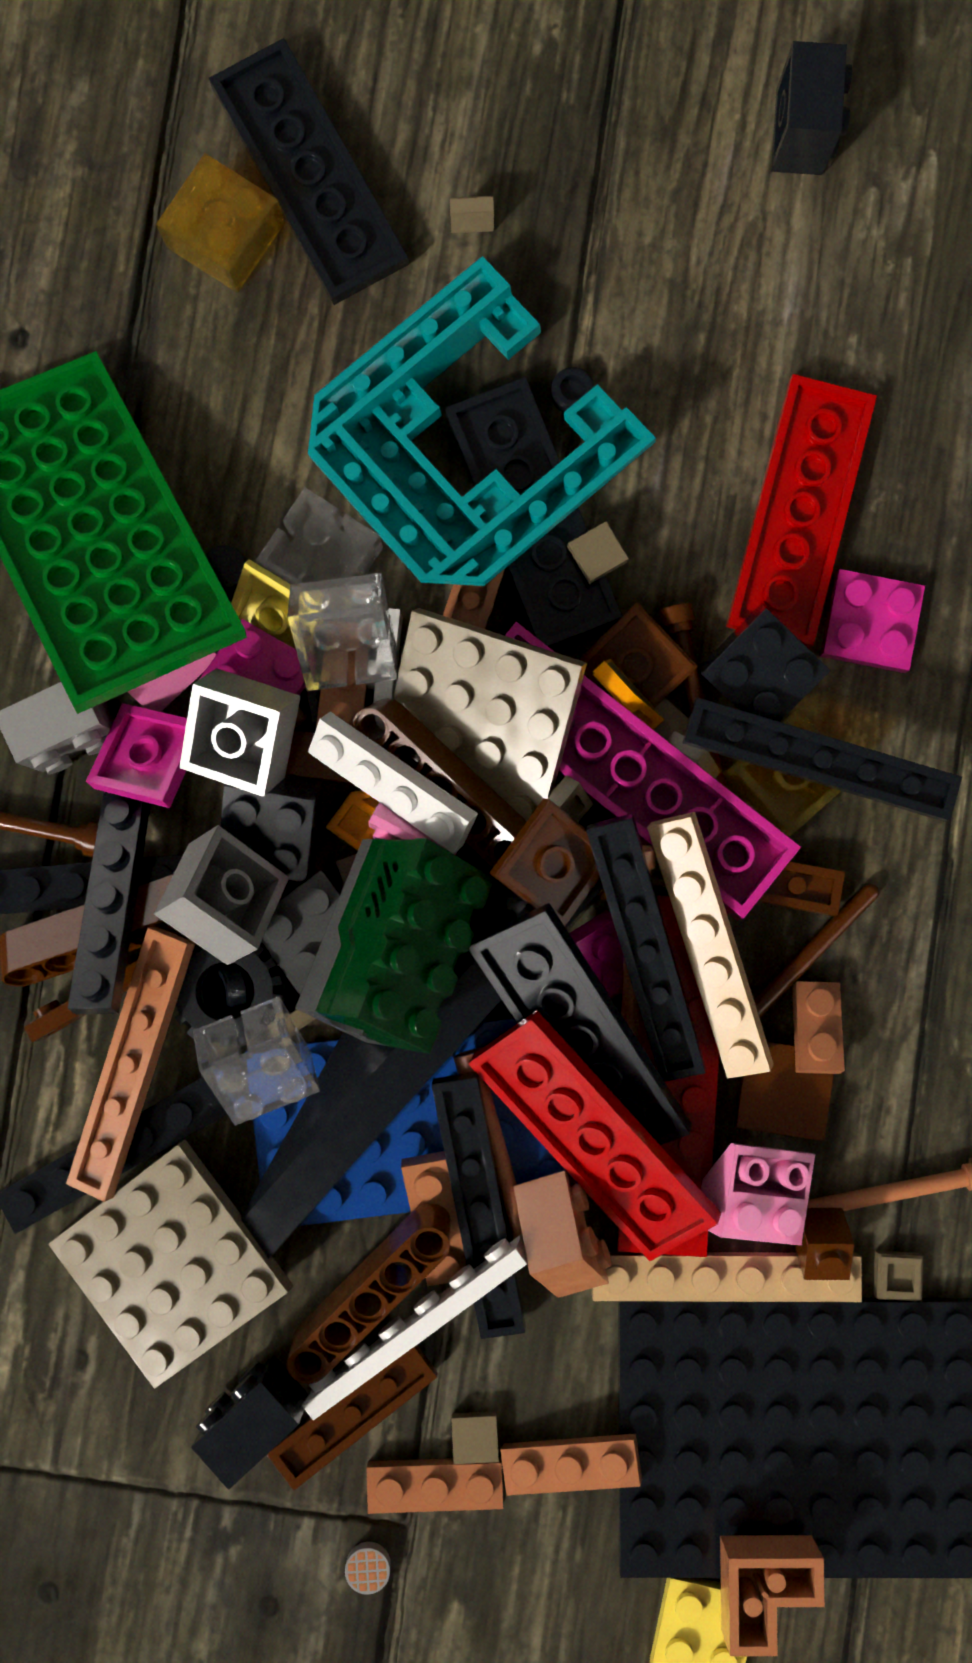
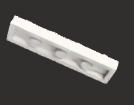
M332 712L320 718L308 751L309 754L451 853L455 854L464 845L478 815L477 812Z

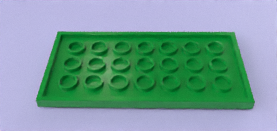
M97 351L1 389L0 558L76 713L79 714L247 638L238 615Z

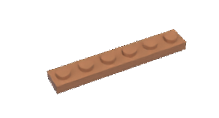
M159 927L147 928L66 1182L67 1185L103 1202L114 1198L195 947L193 941Z

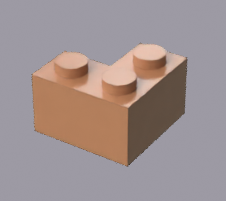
M561 1171L513 1186L530 1275L558 1298L609 1284L606 1268L611 1267L609 1250L605 1241L599 1240L592 1228L586 1226L583 1211L589 1210L587 1194L581 1185L577 1184L565 1171Z
M812 1535L720 1536L721 1631L729 1655L778 1656L777 1607H825L824 1558Z

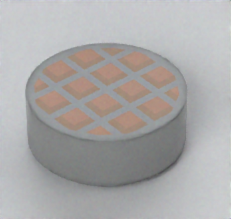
M363 1542L356 1545L350 1551L345 1565V1577L349 1586L361 1594H374L380 1591L387 1584L390 1576L391 1560L388 1552L384 1547L375 1542Z

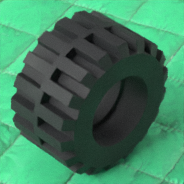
M262 942L256 951L233 962V964L241 966L249 973L254 984V999L250 1008L243 1014L233 1017L218 1012L210 1003L207 994V984L211 973L218 966L225 963L199 945H195L176 1002L179 1015L175 1016L179 1025L185 1024L189 1028L187 1034L193 1039L199 1037L204 1040L203 1044L211 1047L221 1045L222 1048H233L238 1045L243 1046L260 1038L267 1033L269 1028L278 1023L280 1020L279 1016L281 1012L285 1011L288 1001H285L286 993L289 992V982L286 983L284 972Z

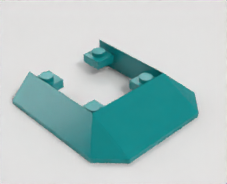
M483 256L314 395L308 446L309 457L421 583L485 586L656 442V437L627 407L622 410L597 384L564 412V420L585 442L523 494L520 495L497 469L463 497L452 487L412 443L415 437L442 416L440 407L423 388L484 337H487L509 360L541 333L540 323L512 295L511 285Z

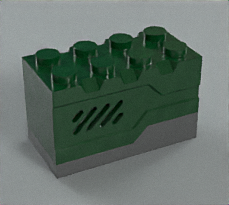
M427 838L408 840L363 839L295 1009L366 1043L430 1054L442 1023L437 1016L442 1000L452 996L458 980L454 972L458 957L469 950L474 937V933L470 928L474 914L484 909L495 878Z

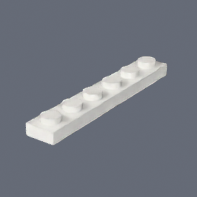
M522 1234L510 1243L506 1238L497 1242L485 1253L484 1257L487 1260L475 1269L470 1264L463 1267L449 1280L448 1283L451 1285L439 1295L435 1290L425 1295L413 1307L414 1314L404 1321L400 1316L394 1318L378 1333L380 1339L369 1347L365 1342L360 1343L345 1356L343 1360L346 1364L335 1372L331 1370L320 1381L309 1384L312 1391L302 1406L312 1420L318 1418L527 1265Z

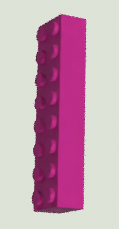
M515 622L505 635L553 651L518 622ZM584 675L557 777L563 780L568 775L579 782L591 799L593 806L610 819L633 813L641 844L653 846L647 828L651 822L695 812L726 912L737 921L744 919L801 847Z

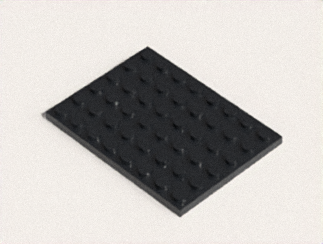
M862 1298V1302L618 1301V1435L636 1434L642 1474L640 1487L619 1488L620 1578H721L720 1536L812 1535L824 1558V1578H972V1298H922V1301Z

